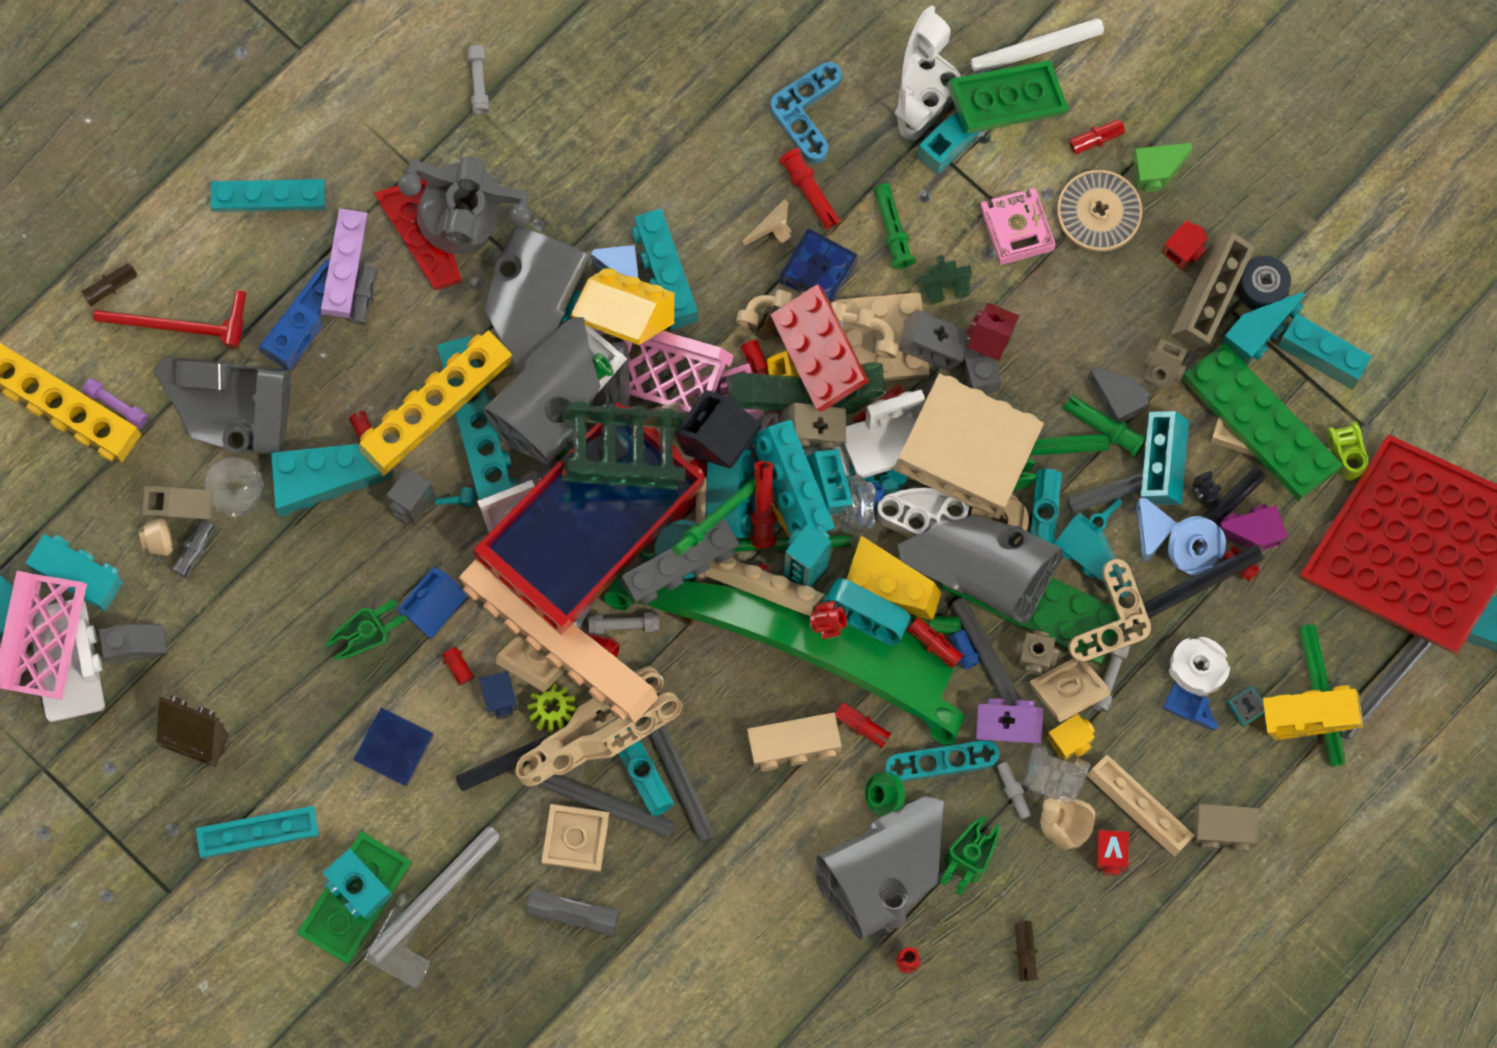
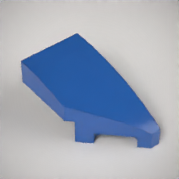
M1174 682L1162 709L1213 731L1217 730L1218 724L1212 716L1208 705L1210 704L1208 697H1199L1186 691L1177 682Z

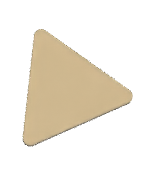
M786 199L742 241L744 245L772 231L781 243L791 237L789 233L792 230L786 224L788 211Z

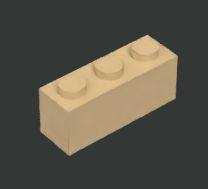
M835 712L747 729L754 769L761 768V771L777 769L778 764L790 762L791 766L807 763V758L819 756V760L832 759L836 757V753L841 752L842 748Z

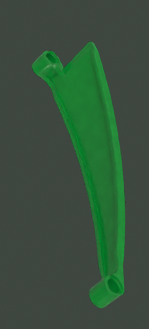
M622 571L610 584L604 596L606 604L616 610H626L628 606L632 605L619 580L623 574L627 573L625 571ZM684 581L683 584L668 591L667 587L656 592L658 597L646 604L661 611L694 619L743 635L840 676L903 711L921 718L929 726L931 737L940 744H953L964 722L965 716L963 712L942 699L956 665L950 669L934 653L927 652L925 650L926 646L907 631H905L897 645H887L846 624L844 629H840L841 635L822 639V633H815L812 630L810 616L738 588Z

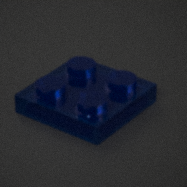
M380 708L353 760L407 788L434 734L396 714Z

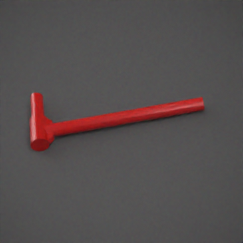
M241 290L235 291L231 317H228L222 325L99 310L94 311L93 320L95 322L218 336L225 347L238 349L244 323L242 316L247 293Z

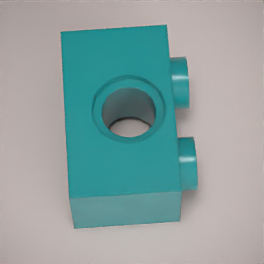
M350 848L323 872L324 876L328 879L324 885L335 896L341 893L348 902L344 906L355 918L361 915L367 921L393 896ZM356 879L363 881V889L359 893L351 894L348 892V885L351 881Z

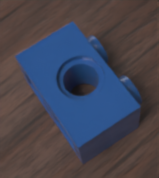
M295 301L263 344L262 348L266 357L284 369L291 370L322 329L323 325L320 316Z

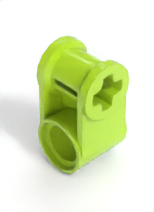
M1353 422L1349 427L1336 430L1333 427L1328 428L1327 440L1333 455L1343 464L1339 471L1340 476L1348 481L1359 479L1368 465V456L1358 423ZM1346 461H1356L1359 464V468H1350Z

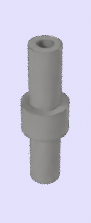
M1007 762L999 764L996 767L1005 784L1004 792L1008 800H1012L1021 820L1031 817V812L1022 795L1025 792L1020 782H1016Z

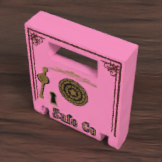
M1035 188L1029 189L1030 198L1026 197L1024 191L991 199L992 208L988 207L986 201L980 202L981 212L1000 265L1055 250V242ZM1036 236L1035 245L1012 250L1011 242Z

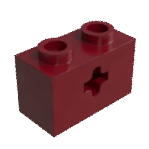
M987 303L983 311H977L974 320H972L966 336L971 339L967 348L999 361L1011 339L1020 315Z

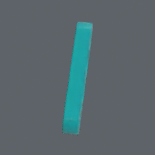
M983 740L895 754L887 760L885 772H892L897 775L896 771H891L890 768L894 767L895 761H900L901 766L910 765L911 761L909 758H915L914 768L917 774H911L912 768L904 769L902 775L898 776L902 782L989 769L997 763L999 749L995 743ZM982 748H987L988 752H993L994 755L990 757L989 762H985L983 757L974 758L973 762L975 765H970V754L967 749H973L972 755L980 754ZM956 751L964 755L965 763L962 766L954 767L949 763L948 756L952 752ZM924 756L932 757L936 762L935 769L930 772L922 770L919 766L920 759Z

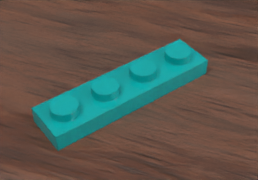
M325 179L211 181L210 208L212 212L326 210Z
M314 806L196 828L201 859L320 837Z

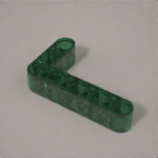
M878 362L861 364L869 382L830 407L846 409V415L852 414L885 395L883 364ZM749 373L733 374L727 377L728 397L746 410L781 411V409L793 403L814 405L801 377Z

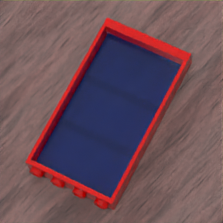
M619 402L566 455L612 429L626 450L627 456L578 486L560 460L474 548V559L560 635L576 621L704 486V472L698 465L693 462L689 464L681 457L682 453L676 446L671 443L667 445L659 438L660 434L653 426L649 424L647 426L644 425L631 407H624Z

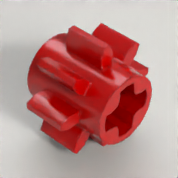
M834 601L816 605L817 611H813L810 615L812 630L815 633H822V639L841 635L840 629H844L847 623L844 609L842 607L835 608Z

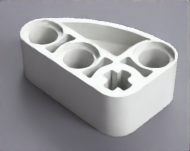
M913 488L884 496L878 503L876 516L881 525L910 539L938 526L966 518L969 505L933 488ZM886 506H893L898 513L895 516L889 517L883 513L882 509ZM951 506H957L962 510V515L957 517L951 516L947 509ZM917 518L923 522L924 526L920 529H913L908 522L911 519Z

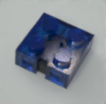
M807 228L780 274V283L799 293L802 290L807 291L818 284L823 287L831 304L854 268L858 254Z

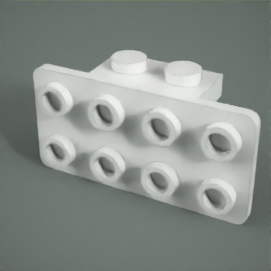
M922 390L915 392L907 391L889 400H877L867 406L865 421L846 426V443H844V447L859 478L894 469L925 404Z
M84 600L63 700L42 696L46 718L50 722L100 712L105 708L99 674L100 671H103L100 655L95 654L94 643H97V636L94 626H90L87 606ZM59 603L45 606L51 617L62 609ZM41 611L34 615L33 625L37 629L46 622ZM66 615L55 622L60 633L68 627L69 621ZM50 627L39 635L45 646L55 639ZM33 640L32 645L35 655L40 649ZM59 644L49 651L54 663L62 656L63 650ZM44 656L36 662L39 675L49 668ZM52 673L43 680V683L48 691L54 692L56 678Z

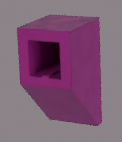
M1266 504L1252 508L1249 514L1240 516L1239 513L1231 514L1224 517L1223 522L1219 526L1224 532L1226 539L1247 549L1257 545L1261 551L1283 545L1288 538L1276 505L1268 508Z

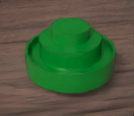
M879 772L869 778L865 786V800L870 810L878 816H885L903 807L905 788L897 775L892 772Z

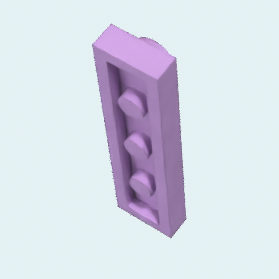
M339 208L321 314L350 318L368 213Z

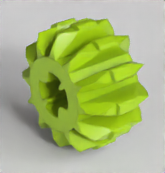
M556 683L551 685V691L543 692L540 690L541 696L532 693L531 699L536 703L527 704V709L534 712L529 716L530 721L536 722L539 720L537 724L539 731L548 725L549 734L554 733V726L558 725L559 730L565 727L563 721L569 723L572 718L569 714H574L577 710L576 706L571 705L576 701L575 696H566L568 688L565 686L557 692ZM556 703L558 712L552 711L548 714L546 706H553Z

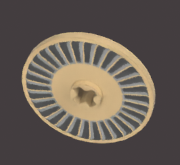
M1091 170L1077 175L1064 187L1058 200L1057 216L1064 234L1074 244L1089 251L1107 252L1122 247L1134 237L1142 220V203L1134 186L1121 175L1106 170ZM1097 205L1101 209L1106 208L1103 216H1100L1099 213H1093Z

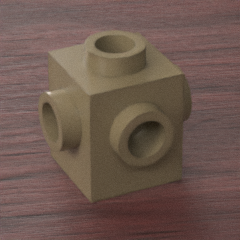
M1161 338L1155 353L1149 351L1143 363V367L1147 368L1143 379L1148 380L1155 387L1170 390L1174 380L1180 382L1186 366L1181 364L1187 350Z
M1034 630L1032 633L1026 632L1024 640H1018L1015 657L1020 658L1018 668L1024 669L1026 673L1041 675L1048 672L1050 665H1056L1059 648H1054L1055 638H1050L1049 634L1043 631ZM1033 648L1043 650V653L1036 654Z

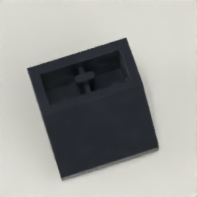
M705 390L676 428L674 434L685 455L732 469L760 431L762 425L730 397Z

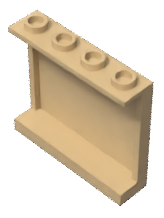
M939 373L893 470L1000 519L1044 422L1038 420L1033 414L1023 413L1012 408L1005 401H997L986 396L983 391L977 388H969L959 383L954 377L944 376Z

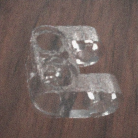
M1034 743L1024 772V785L1034 792L1063 802H1076L1081 793L1091 762L1076 758L1074 764L1047 755V747Z

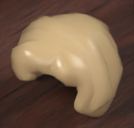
M1061 795L1057 798L1051 797L1043 802V811L1040 819L1041 830L1050 842L1063 850H1069L1082 846L1094 831L1095 810L1089 803L1071 799L1066 795Z

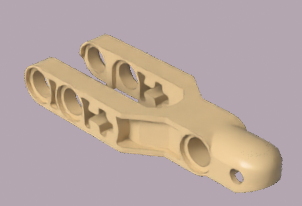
M644 667L635 672L643 680L655 677L650 685L656 694L663 687V678L654 667ZM663 693L658 696L657 700L640 717L647 716V721L641 726H635L636 723H632L627 718L624 720L619 719L610 710L611 707L605 700L600 703L595 698H592L577 708L566 727L546 738L539 746L521 756L516 765V775L523 785L533 787L555 774L563 775L587 760L611 758L675 719L682 710V703L674 693ZM673 701L669 709L661 711V707L666 702ZM529 761V764L523 767V763Z

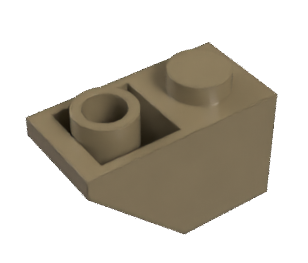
M144 486L142 515L211 519L213 490Z

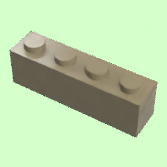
M1233 232L1216 238L1171 333L1173 337L1192 349L1210 344L1255 246Z

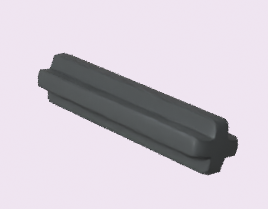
M1143 472L1071 496L1067 500L1068 507L1072 513H1076L1141 491Z

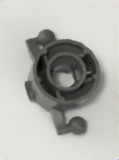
M471 156L462 157L460 163L449 164L440 169L421 161L410 160L407 174L403 175L398 183L402 194L413 196L421 189V181L418 176L428 182L417 205V223L423 236L434 247L453 254H466L476 251L489 240L497 223V207L501 202L517 203L516 206L510 209L509 220L517 227L527 225L531 220V211L527 207L529 193L516 188L501 187L484 170V161ZM454 200L466 204L472 212L455 209Z

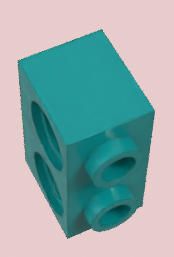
M839 449L817 451L807 456L829 514L836 515L853 505Z

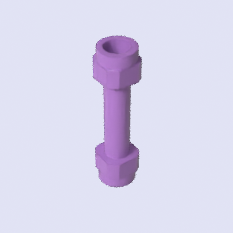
M90 378L84 384L82 393L94 401L100 400L126 417L125 420L138 429L142 428L146 423L148 414L136 406L131 408L104 390L103 384L97 380Z

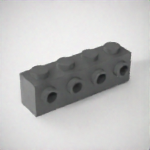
M724 519L705 534V539L696 547L691 546L681 556H676L671 548L623 574L619 580L633 605L641 601L642 605H645L658 597L656 592L667 587L668 591L684 583L683 577L691 573L696 577L709 570L708 564L718 559L721 563L736 555L734 549L739 546V543Z

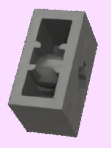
M918 311L904 322L899 351L945 370H950L963 362L967 330L959 328L953 322H945L935 318L929 312Z
M407 467L386 495L390 504L389 508L394 511L392 515L403 524H407L409 521L415 526L435 500L431 483Z

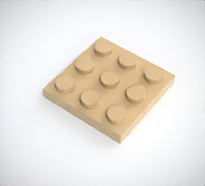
M921 293L835 300V302L847 305V312L858 314L859 308L875 311L874 318L881 319L892 327L894 343L899 348L905 320L916 312L923 311ZM842 324L843 330L869 380L868 383L929 378V363L901 352L899 348L894 359L876 355L874 353L876 341L883 340V335L880 331L874 329L864 330L855 325Z

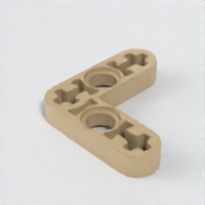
M1110 560L1102 569V576L1118 620L1073 637L1068 644V652L1077 661H1087L1141 641L1150 634L1151 624L1130 567L1123 560ZM1113 564L1117 568H1123L1124 573L1120 574V579L1122 583L1128 581L1129 587H1122L1114 591L1113 586L1119 585L1116 577L1109 576V572L1113 570ZM1125 591L1130 592L1134 596V604L1128 609L1123 608L1118 600L1120 594ZM1134 619H1136L1137 623L1144 624V628L1140 630L1141 635L1138 636L1136 632L1125 634L1128 640L1124 642L1123 632L1118 627L1119 624H1122L1123 629L1132 627ZM1107 629H1111L1117 634V642L1113 646H1106L1102 642V633ZM1095 634V640L1101 649L1100 651L1096 652V646L1086 649L1085 656L1082 653L1075 652L1079 640L1082 643L1092 642L1094 640L1091 635Z

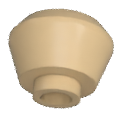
M157 517L144 525V532L139 533L143 550L148 549L150 554L168 556L173 551V543L167 520Z

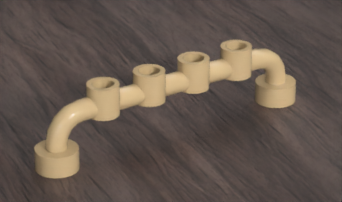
M776 290L775 296L760 295L754 297L748 303L745 310H739L736 323L747 328H758L761 316L756 312L760 307L775 305L781 308L792 301L793 294L784 290ZM831 302V306L840 323L855 325L864 330L874 329L882 333L883 340H877L874 348L876 355L890 359L896 358L899 346L894 343L893 329L887 322L874 318L875 311L859 308L858 314L847 312V305L840 302Z

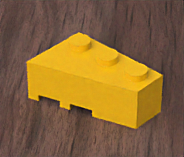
M1349 685L1334 687L1332 688L1333 691L1327 692L1310 690L1298 695L1285 694L1263 698L1267 732L1275 741L1364 728L1359 693L1356 689H1351Z

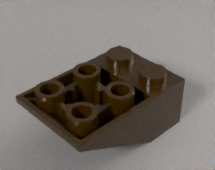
M171 696L169 700L160 697L156 742L162 748L216 767L229 737L228 732L223 727L224 724L219 722L220 718L216 717L215 712L201 706L197 710L187 706L188 702L178 697Z

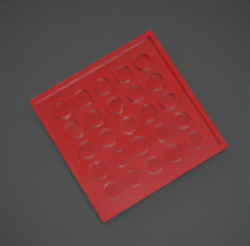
M1388 434L1302 571L1301 579L1457 655L1497 590V484Z

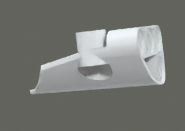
M933 5L925 9L918 19L910 36L904 57L898 107L894 114L897 116L899 132L907 140H916L921 137L953 101L949 88L941 82L961 77L954 66L938 55L949 42L950 27L935 13ZM922 63H929L933 66V68L925 70L921 68L919 65ZM925 100H933L937 105L928 107L923 102Z

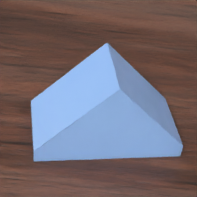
M635 245L594 249L592 251V263L600 270L610 268L626 276L638 278Z
M1139 498L1136 509L1142 561H1149L1171 535V528L1176 522L1148 499Z

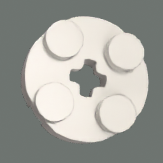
M1199 637L1198 639L1191 640L1188 638L1183 640L1174 650L1170 659L1169 674L1186 691L1199 697H1206L1209 693L1221 688L1228 678L1230 665L1228 666L1225 659L1227 655L1218 643L1209 638ZM1202 661L1204 663L1203 668L1206 671L1197 670L1193 662L1198 663Z

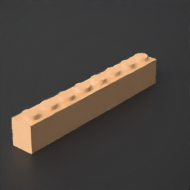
M476 560L459 577L464 585L462 591L475 602L479 599L485 604L483 608L492 617L497 618L499 615L505 620L504 625L515 635L519 632L526 637L525 642L533 650L538 652L541 649L548 654L546 659L558 669L563 666L568 670L567 675L573 682L579 686L584 683L590 688L588 692L598 702L602 703L605 700L612 706L610 710L619 719L624 720L627 718L635 724L657 700L658 696L650 684L577 626L572 624L560 635Z

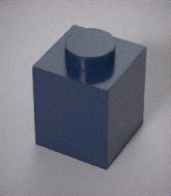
M508 671L479 678L490 718L496 716V719L508 718L513 715V711L519 710Z

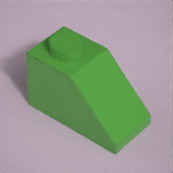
M1192 143L1136 148L1132 160L1137 190L1145 189L1146 192H1156L1166 187L1188 160L1193 148Z

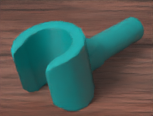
M462 487L460 496L435 498V505L459 504L464 507H472L475 504L477 493L472 488Z
M1117 498L1101 514L1097 513L1091 516L1090 521L1093 523L1095 519H1101L1104 524L1100 529L1104 531L1107 520L1122 504V501Z

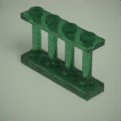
M574 402L567 405L563 412V420L574 421V458L568 459L562 470V481L679 489L685 480V468H679L673 464L672 429H676L681 424L683 413L675 412L673 409L668 408L658 411L646 410V408L641 406H634L629 409L617 408L613 404L588 406L585 402ZM586 422L603 424V460L601 462L589 461L586 458ZM615 424L632 426V462L630 464L618 463L615 460ZM643 427L660 428L661 464L659 466L647 465L644 462Z

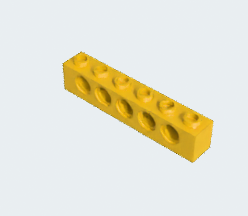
M489 330L482 336L480 334L474 336L467 344L468 348L462 354L457 352L446 362V368L440 373L437 371L433 372L425 380L424 383L426 385L418 392L416 390L410 392L403 400L404 404L398 410L391 409L382 418V424L375 430L373 427L368 429L361 436V442L359 443L360 453L383 476L511 364L512 354ZM473 359H479L483 361L484 365L480 368H474L469 362ZM459 378L463 381V384L454 387L448 383V380ZM436 396L442 402L439 405L433 406L427 403L426 400L429 397ZM409 415H416L420 418V422L412 425L407 423L405 418ZM387 434H395L399 440L395 443H387L383 438Z
M0 343V388L3 389L2 394L15 403L18 399L27 404L25 408L39 418L42 414L51 419L49 423L61 432L67 429L74 433L73 438L86 447L89 444L98 448L97 453L106 460L112 462L113 459H116L120 463L125 460L141 437V433L136 426ZM9 369L15 370L11 378H2L5 371ZM30 385H39L36 392L31 394L26 393V390ZM54 399H63L62 404L58 408H50V403ZM77 414H86V418L83 422H73ZM110 428L108 436L104 438L97 437L101 429Z

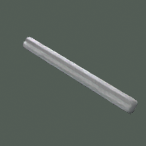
M490 826L487 827L367 949V954L373 961L380 962L499 840L500 835Z

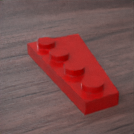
M421 178V189L413 196L402 194L399 190V185L375 192L376 199L433 289L436 291L462 283L454 254L434 247L423 236L417 223V205L428 182Z

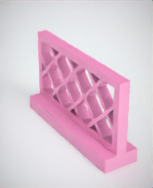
M661 331L640 344L643 354L633 360L629 356V371L633 381L629 382L630 396L660 405L679 401L682 411L688 413L692 408L689 397L699 391L703 394L705 390L715 393L725 365L730 367L734 356L721 347ZM624 340L628 344V351L630 352L633 343ZM663 351L667 361L655 367L651 356ZM687 358L691 368L678 374L675 363ZM646 360L650 371L638 377L634 366ZM708 365L714 366L711 377L702 381L699 370ZM670 367L674 378L661 384L658 373ZM694 374L698 385L685 391L682 380ZM653 377L657 388L644 393L641 383ZM677 384L681 395L670 401L665 394V390Z
M22 571L16 572L0 647V689L63 700L87 583ZM41 582L47 583L52 591L43 600L39 596ZM69 587H75L74 599L66 604L61 594ZM56 598L62 609L51 617L45 606ZM41 611L46 622L35 629L33 625L34 615ZM66 615L69 621L68 627L60 633L55 622ZM50 627L55 639L45 646L39 635ZM34 640L40 651L29 658L27 655L28 644ZM59 644L63 650L62 656L54 663L49 651ZM44 656L49 668L39 675L33 664ZM28 669L34 680L25 687L20 686L22 673ZM52 673L56 678L54 692L48 691L43 683V680Z

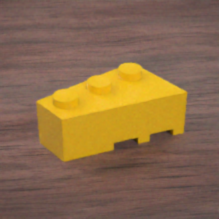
M863 536L860 537L846 580L903 608L909 615L933 620L941 596V592L936 584Z

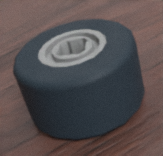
M1259 256L1253 258L1247 263L1239 280L1237 293L1241 301L1253 310L1286 298L1291 287L1290 272L1284 263L1274 257Z

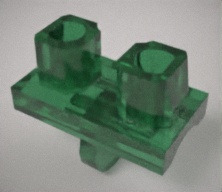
M943 255L936 256L937 264L927 266L929 274L920 276V284L918 285L920 293H925L930 305L944 301L945 296L942 288L952 286L955 298H963L970 295V280L972 276L970 265L957 268L955 260L945 262Z

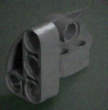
M514 226L500 259L496 262L484 311L504 346L512 354V361L520 374L524 370L527 358L560 327L566 313L565 309L575 287L579 285L589 264L590 256L551 237ZM505 264H512L516 268V273L511 277H505L500 273L501 267Z
M584 317L567 320L527 358L524 370L483 409L490 424L505 444L547 465L567 444H577L587 434L588 431L582 418L601 387L588 343Z
M165 357L153 370L179 412L191 438L224 447L231 453L244 452L271 455L274 452H282L290 402V369L231 365L230 362ZM233 432H240L244 436L243 446L233 444L231 439Z
M976 515L938 526L898 544L900 561L960 594L965 593L989 605L999 613L1021 624L1027 623L1033 615L1063 555L1062 548L1025 531L1019 526H1010ZM1023 536L1022 545L1014 548L1015 540Z
M924 796L877 819L869 826L867 832L816 856V883L819 891L858 939L861 940L885 928V926L888 928L901 927L906 921L907 911L938 884L943 800Z

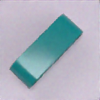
M837 579L823 602L834 601L835 608L842 607L844 609L847 619L846 624L887 645H897L900 642L911 619L909 613L903 608L846 579Z

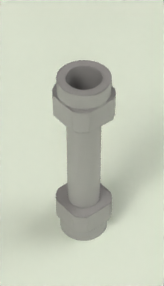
M473 45L468 47V62L472 65L474 96L471 97L472 111L474 114H486L489 112L488 95H485L483 64L486 63L485 50L481 45Z
M644 612V617L603 618V614H594V616L588 617L589 634L604 635V630L645 628V633L660 631L659 613Z
M1129 645L1109 652L1108 656L1111 658L1103 682L1108 686L1110 694L1120 665L1127 658L1130 649ZM1108 696L1091 705V707L1101 712H1108L1113 697Z

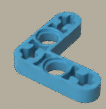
M825 62L776 93L771 100L772 115L796 148L801 150L802 156L812 164L821 163L826 159L828 143L804 109L840 85L842 71L833 62ZM827 71L829 74L835 73L834 80L825 79L821 82L822 89H819L818 82L824 79V72ZM803 85H809L814 89V94L810 97H803L799 94L798 90ZM791 93H793L795 98L793 101H791ZM781 101L783 104L791 101L788 104L787 111L783 108L778 110V102ZM801 121L806 124L807 130L802 134L794 133L791 129L792 124ZM810 136L811 142L815 147L821 146L820 154L816 152L810 153L811 146L807 141Z

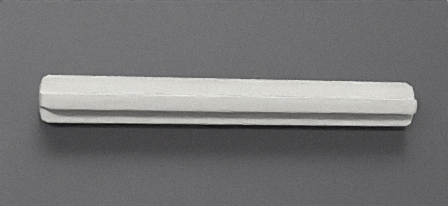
M1099 18L975 57L971 60V67L975 74L983 73L1101 35L1104 32V26Z

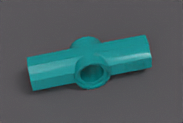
M1037 469L1030 533L1054 544L1059 514L1062 472H1058L1055 469ZM1048 509L1052 514V518L1042 519L1037 511Z
M640 740L618 753L630 775L631 782L637 788L652 817L661 815L674 806L669 792L655 769L654 762L648 756ZM643 766L650 769L649 774L644 777L635 775V771L639 767Z

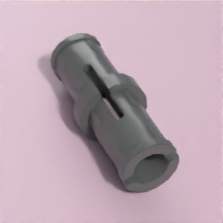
M360 266L358 281L354 289L350 318H348V321L353 324L366 325L369 307L375 297L373 290L378 269L375 267Z
M199 519L188 541L185 540L182 544L181 554L171 568L174 573L186 579L189 577L198 558L203 557L205 553L204 548L216 527L203 519Z

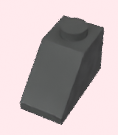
M967 340L963 362H961L967 386L969 388H977L985 394L999 391L1001 378L995 359L968 349L967 346L970 340Z
M1099 367L1091 369L1088 379L1111 419L1117 423L1120 421L1126 422L1146 412L1150 397L1143 385L1139 386L1136 379Z
M125 624L99 629L103 657L109 665L168 654L163 625Z

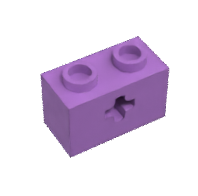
M988 698V704H978L976 739L1041 743L1043 708L1034 707L1035 701L1017 700L1016 706L1005 705L1006 699ZM1005 717L1015 718V724L1005 723Z

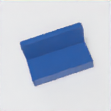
M433 566L396 611L400 615L404 614L406 619L415 624L427 637L433 638L466 599L467 595L447 573Z

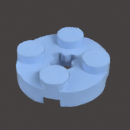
M1193 516L1186 518L1181 523L1174 524L1171 528L1168 552L1171 562L1176 568L1190 575H1198L1214 567L1213 565L1217 560L1222 559L1225 553L1226 539L1222 529L1213 521L1202 516ZM1198 540L1202 542V546L1198 547L1195 553L1192 545L1194 541Z

